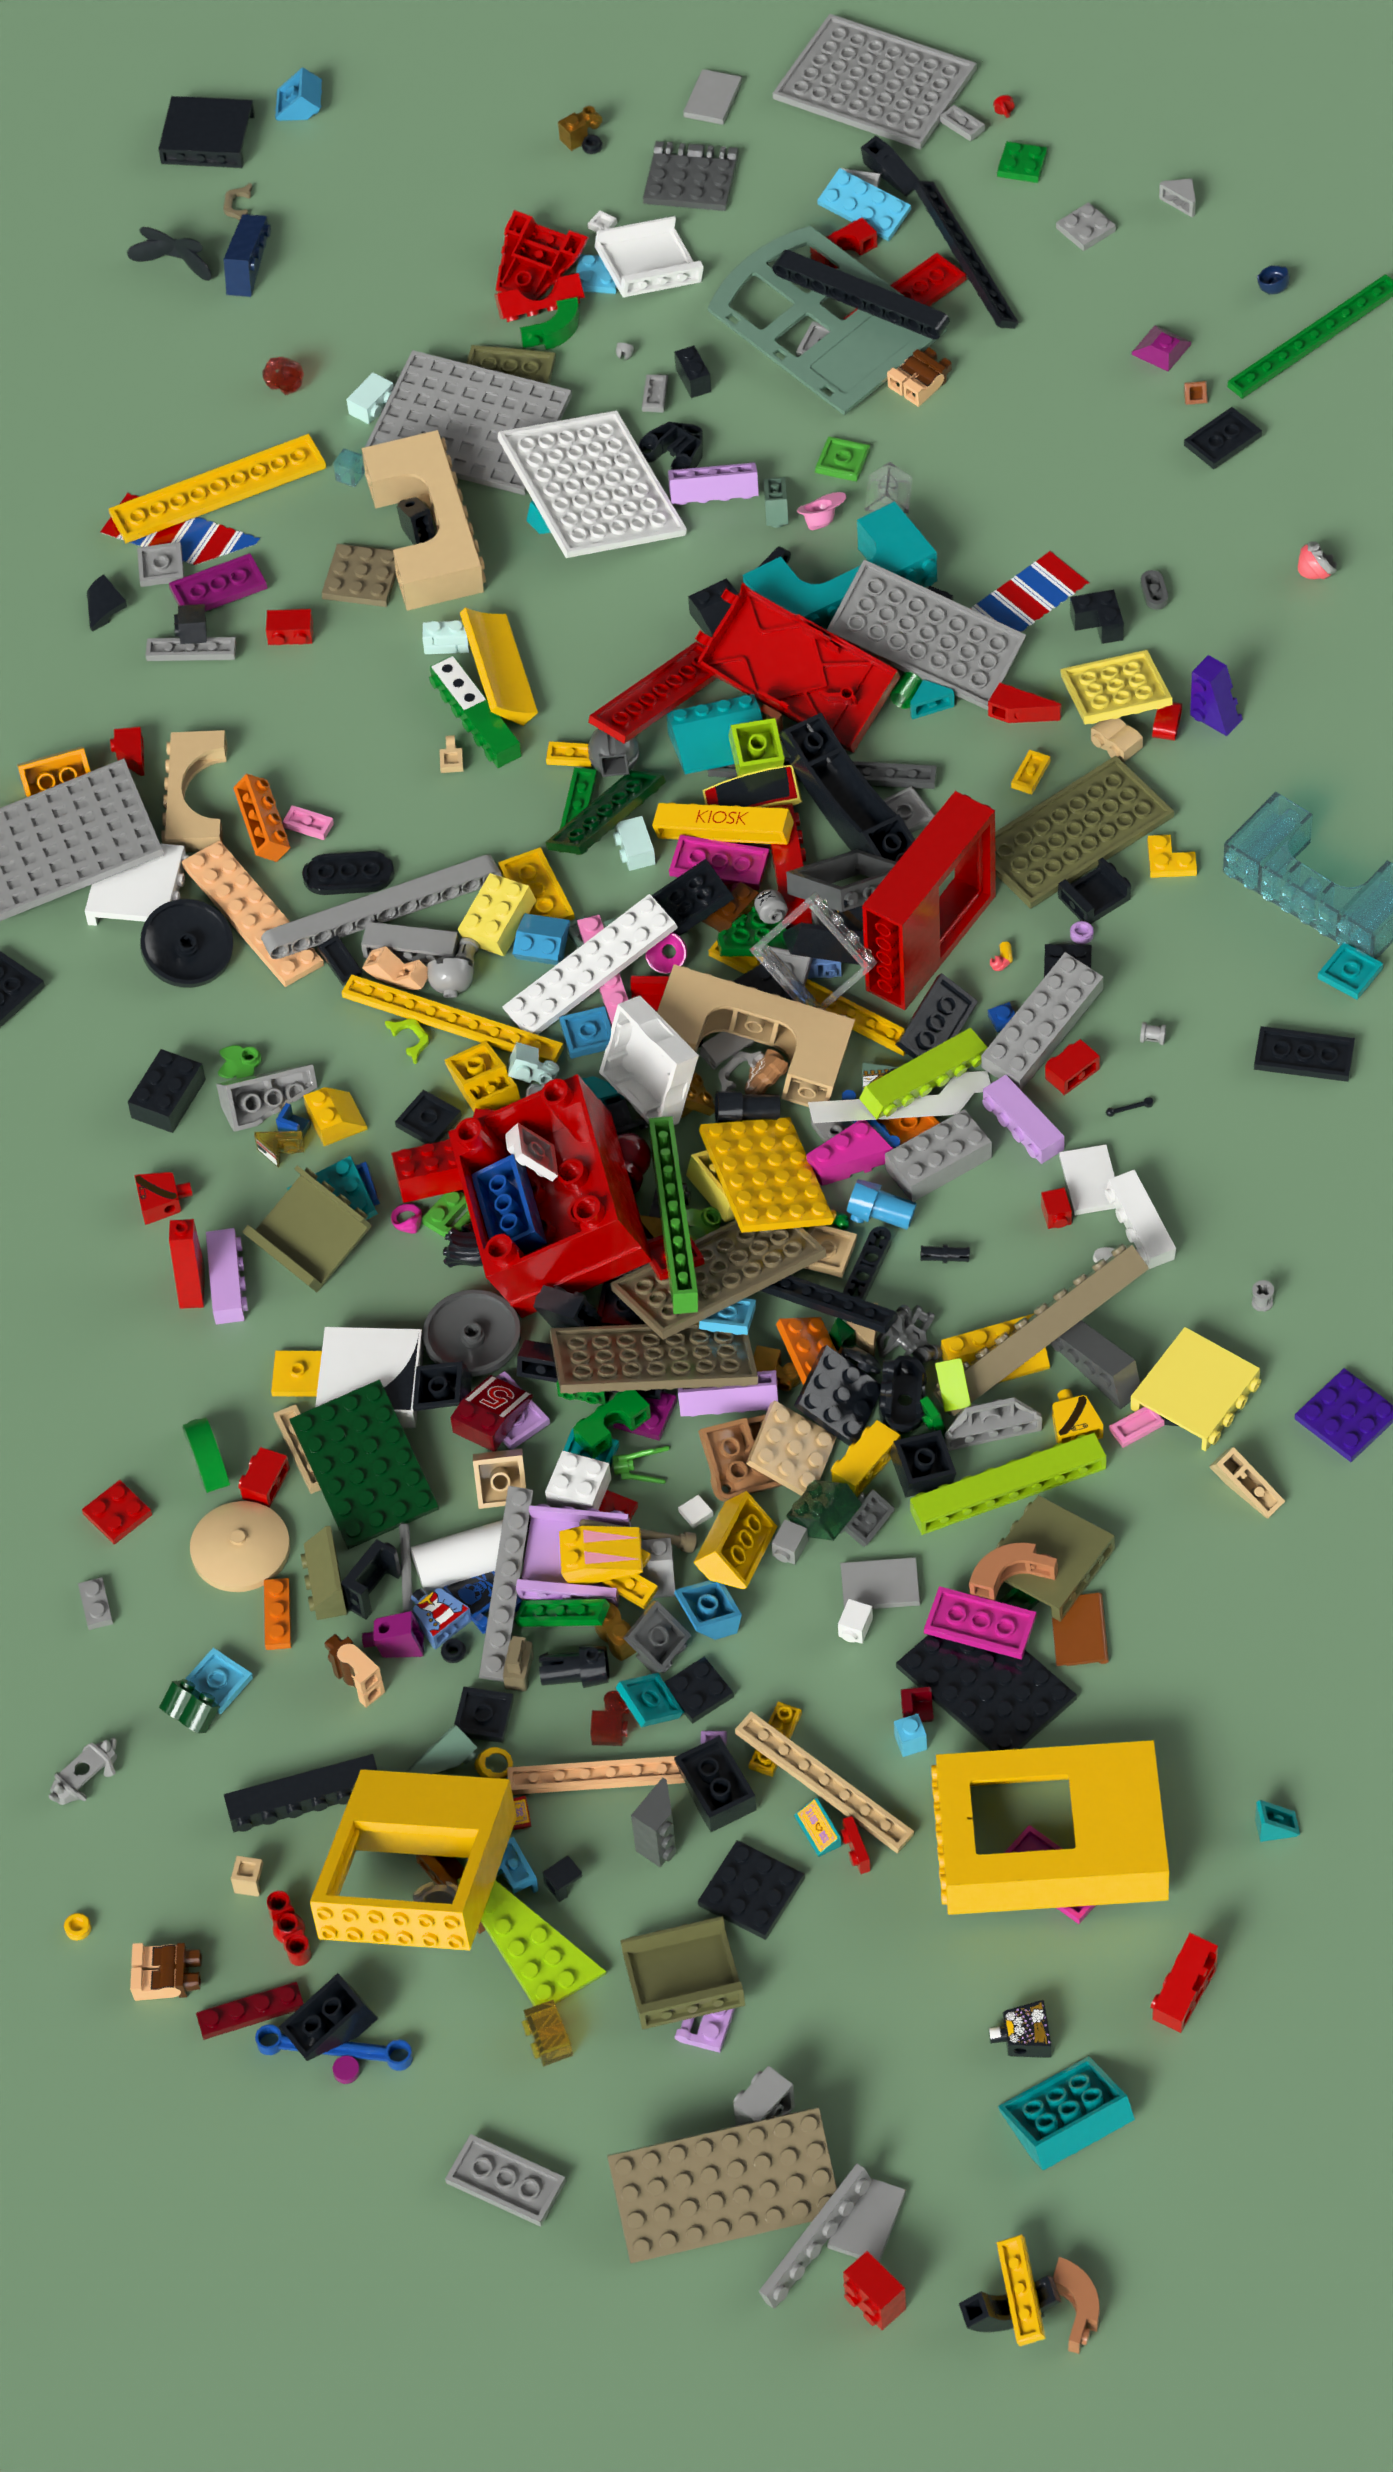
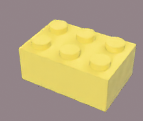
M490 873L461 922L458 931L462 938H471L478 942L480 949L505 957L515 939L516 931L524 913H530L536 898L528 885Z

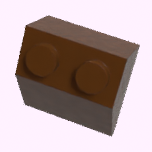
M742 882L726 885L735 899L701 922L719 932L728 930L736 919L743 914L747 915L751 912L755 899L759 895L758 891Z

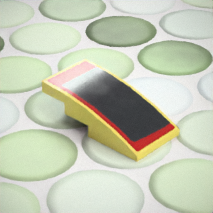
M791 765L744 774L702 790L705 805L760 806L765 808L793 804L795 806L802 802L796 772Z

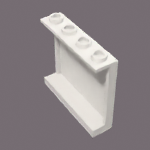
M675 216L597 231L595 248L622 297L701 282L704 266L701 261L694 262L675 230Z
M160 844L164 852L163 856L92 884L85 908L88 925L97 926L99 918L146 921L149 915L159 906L180 899L179 890L180 887L184 886L185 882L182 861L189 857V855H186L184 846Z

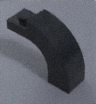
M1048 2275L1034 2282L1041 2318L1044 2317V2311L1061 2303L1054 2279ZM980 2291L959 2303L966 2327L970 2330L998 2332L1014 2328L1007 2294L990 2295Z

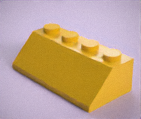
M1034 1314L941 1340L943 1361L961 1358L962 1363L966 1361L971 1363L976 1359L975 1354L986 1346L988 1349L996 1344L994 1340L1004 1332H1007V1334L1011 1333L1016 1329L1014 1325L1024 1317L1028 1320ZM1046 1347L998 1383L1050 1369Z
M745 1491L725 1501L694 1563L710 1581L745 1589L748 1587L778 1526L753 1497Z

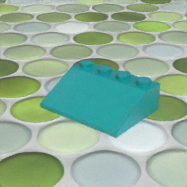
M754 694L677 709L666 714L668 735L685 775L735 764L728 736L730 726L763 720Z
M1090 2056L998 2106L999 2111L1029 2156L1043 2171L1135 2120L1128 2096Z

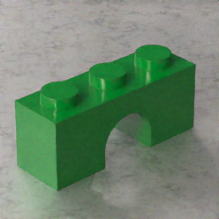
M636 1390L618 1392L608 1403L600 1405L594 1413L587 1418L580 1419L573 1427L575 1441L592 1459H595L613 1446L611 1432L607 1429L609 1426L620 1423L626 1425L631 1431L635 1430L651 1418L650 1405Z

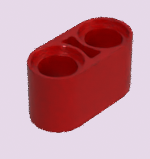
M1172 702L1173 705L1157 709L1152 732L1153 738L1176 740L1182 713V703Z

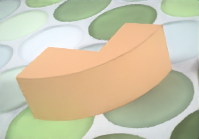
M386 946L372 950L362 967L367 973L381 982L405 990L422 989L428 979L427 967L420 960L404 964Z

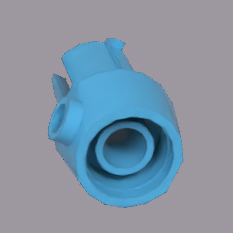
M858 1179L847 1207V1212L851 1214L850 1219L857 1223H864V1221L869 1222L872 1217L908 1230L917 1203L882 1191V1185Z

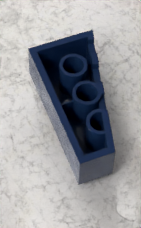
M242 214L224 256L226 295L252 296L267 237H270L271 226L267 223V216Z

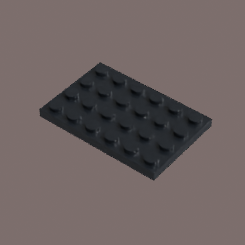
M927 1635L896 1662V1668L919 1688L931 1687L932 1700L990 1751L1023 1748L1077 1700V1694L1026 1650L1021 1660Z

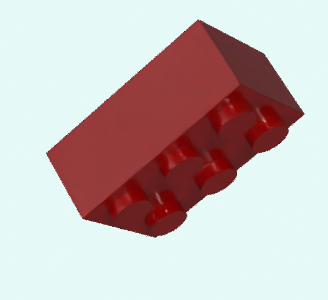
M450 1139L391 1152L403 1203L463 1190Z

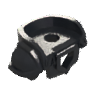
M898 1356L895 1360H883V1381L881 1382L879 1399L881 1422L897 1433H910L923 1422L922 1416H924V1411L920 1400L925 1398L927 1377L925 1368L918 1359L911 1356ZM907 1395L911 1397L912 1403L903 1406L899 1404L898 1398Z

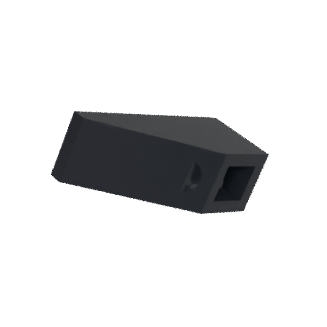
M875 135L861 147L863 164L880 174L881 178L904 196H908L915 190L913 185L919 179L886 142Z

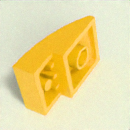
M487 1041L444 1060L456 1085L473 1112L475 1108H488L496 1111L520 1100L516 1083L511 1077H508L505 1064Z

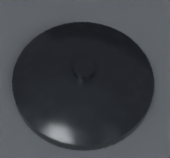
M178 899L159 906L146 919L140 937V950L146 966L157 978L173 986L193 988L212 982L224 972L232 956L233 935L227 920L214 907L198 900Z

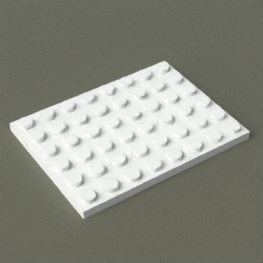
M617 411L498 432L497 438L566 558L686 535L687 529Z

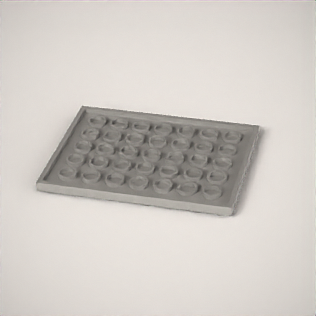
M829 14L774 90L773 99L921 150L939 124L940 115L951 107L976 71L977 65L975 62Z

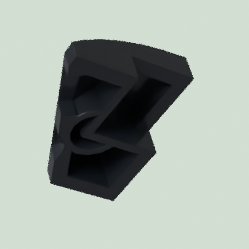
M104 574L97 578L87 590L90 630L93 632L110 623L109 616L127 607L126 600Z

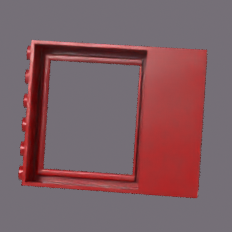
M954 791L862 905L866 991L906 1010L996 897L995 810L990 806L981 804L968 795ZM955 868V878L939 896V887Z

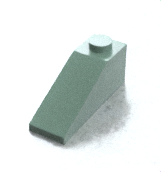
M785 477L764 478L766 525L774 528L783 527L788 524Z
M454 1724L405 1772L434 1774L459 1766L462 1762L466 1765L475 1757L476 1753L474 1750L477 1746Z

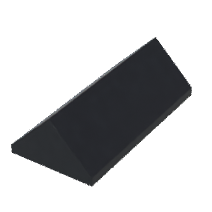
M801 922L783 932L782 937L791 955L865 966L864 934L862 931Z

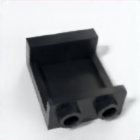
M1102 857L1098 860V867L1072 884L1066 879L1058 883V898L1080 921L1092 924L1130 900L1131 884L1126 877H1122L1117 872L1112 863H1108Z
M376 1539L341 1582L346 1608L365 1620L372 1613L369 1594L387 1573L397 1579L401 1576L397 1550L392 1544L388 1542L383 1543Z

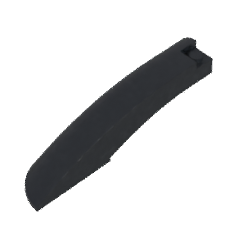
M822 713L783 730L780 740L791 756L788 761L814 802L851 851L858 849L898 862L915 841V838L900 814L897 815L882 800L857 769Z

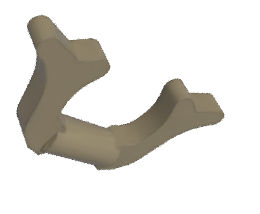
M251 183L243 188L232 189L226 192L223 211L227 216L240 220L242 214H248L247 209L240 211L232 209V203L235 197L251 198Z

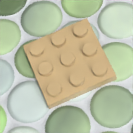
M774 1400L770 1403L746 1464L810 1500L815 1494L837 1437Z

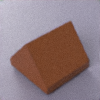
M1206 381L1184 383L1186 405L1207 403Z

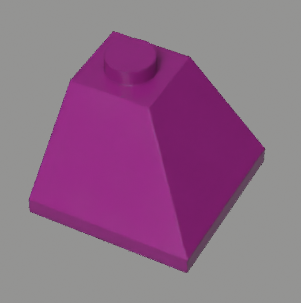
M1154 325L1132 351V355L1169 372L1191 346V341Z

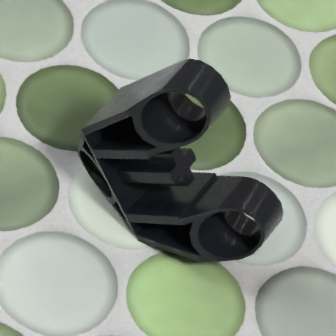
M667 422L649 431L640 440L638 447L648 463L654 462L662 454L669 451L672 457L676 456L671 464V470L696 468L703 457V431L696 425ZM647 449L653 450L652 452L647 454L643 453V451Z

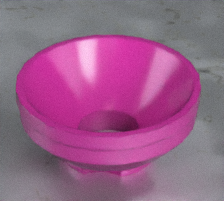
M672 932L645 953V957L653 970L662 974H669L674 964L683 966L687 958V947L683 939ZM668 944L672 945L676 950L673 958H668L664 955V947Z

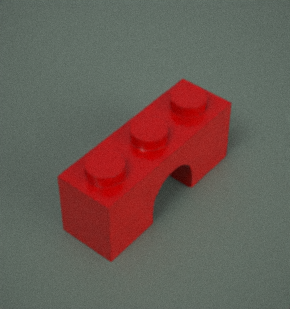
M862 217L826 237L842 250H853L859 256L877 247V232ZM810 247L811 259L838 269L836 265Z

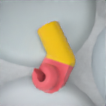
M1009 942L1000 943V956L990 959L989 963L994 971H1002L1012 963L1013 957Z

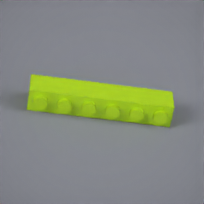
M970 1027L866 1085L859 1099L876 1120L883 1116L889 1117L902 1105L906 1107L918 1096L924 1097L929 1094L934 1087L944 1086L950 1078L954 1076L960 1077L972 1066L974 1068L978 1067L981 1064V1055L988 1047Z

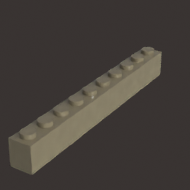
M1124 1244L1116 1247L1111 1252L1113 1256L1106 1261L1103 1258L1092 1266V1272L1088 1275L1083 1273L1072 1281L1074 1283L1072 1287L1068 1290L1065 1288L1059 1290L1053 1295L1054 1300L1048 1305L1045 1302L1033 1310L1035 1314L1028 1320L1024 1317L1014 1325L1015 1330L1009 1334L1004 1332L994 1340L996 1344L989 1349L986 1346L975 1354L976 1359L971 1363L964 1362L963 1368L970 1402L975 1401L1150 1269L1134 1246H1124ZM939 1382L935 1384L937 1388L932 1392L943 1405ZM957 1409V1410H952V1411H947V1412H948L949 1415L955 1416V1415H956L957 1413H959L962 1409Z

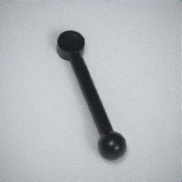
M1147 1097L1143 1102L1116 1109L1108 1108L1106 1115L1112 1117L1115 1113L1142 1106L1150 1108L1153 1106V1099Z

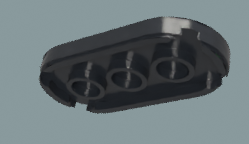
M377 851L321 854L313 857L311 862L305 864L302 876L306 888L315 894L368 893L380 891L392 882L394 866L390 858L388 859L383 853Z

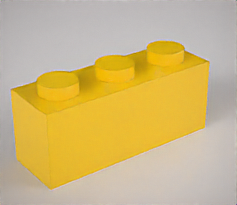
M878 1420L872 1426H867L857 1443H852L847 1449L846 1455L833 1464L831 1468L832 1484L856 1499L891 1460L890 1452L893 1441L900 1440L901 1435Z

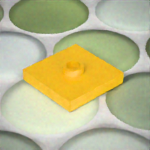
M275 1351L272 1396L317 1397L322 1351Z

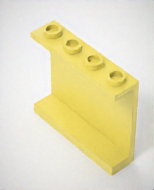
M1184 1327L1131 1395V1410L1136 1412L1146 1407L1202 1438V1450L1207 1451L1211 1444L1215 1445L1218 1442L1223 1428L1231 1425L1236 1411L1244 1408L1249 1394L1256 1392L1261 1383V1379H1259L1260 1368Z

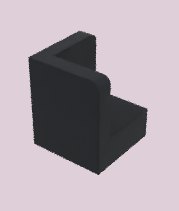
M568 1855L543 1871L544 1884L559 1902L568 1897L566 1887L582 1877L581 1870Z

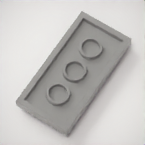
M470 2134L447 2174L445 2181L446 2184L541 2227L562 2190L566 2179L562 2175Z

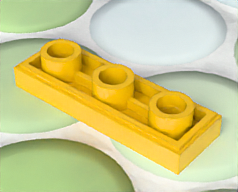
M777 1702L768 1724L790 1739L802 1715V1709ZM755 1750L749 1763V1769L773 1777L778 1767L777 1764L758 1750Z

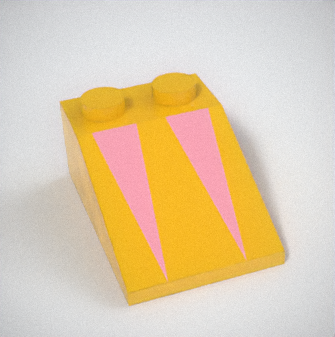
M579 1526L559 1531L561 1574L568 1584L590 1585L643 1573L641 1530L639 1527Z

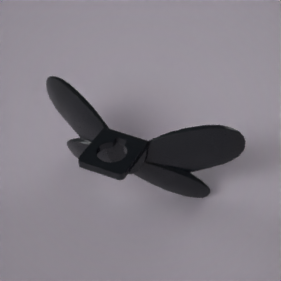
M141 227L139 232L148 240L132 245L127 251L128 257L137 262L154 260L164 255L180 258L201 279L206 281L211 279L209 267L197 254V252L203 250V247L194 239H173L159 230Z

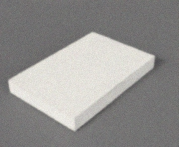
M1107 1145L1059 1152L1073 1214L1080 1215L1115 1209L1114 1204L1109 1203L1105 1194L1108 1179L1115 1177Z

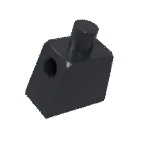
M417 497L401 500L397 504L401 528L413 545L429 541L436 535L430 509Z

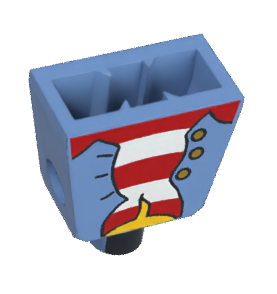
M420 1588L411 1596V1600L416 1604L412 1609L413 1615L425 1637L435 1650L472 1621L470 1608L441 1588L435 1589L429 1595Z

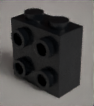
M543 1285L533 1305L552 1328L599 1326L602 1317L595 1311L596 1307L589 1304L585 1295L576 1291L573 1294L556 1285L553 1288Z

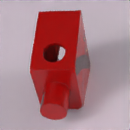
M171 1172L134 1175L145 1225L180 1213L179 1199L193 1196L190 1182L176 1185L174 1175Z

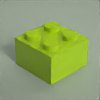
M775 718L730 726L728 736L737 777L768 768L783 766L785 759Z

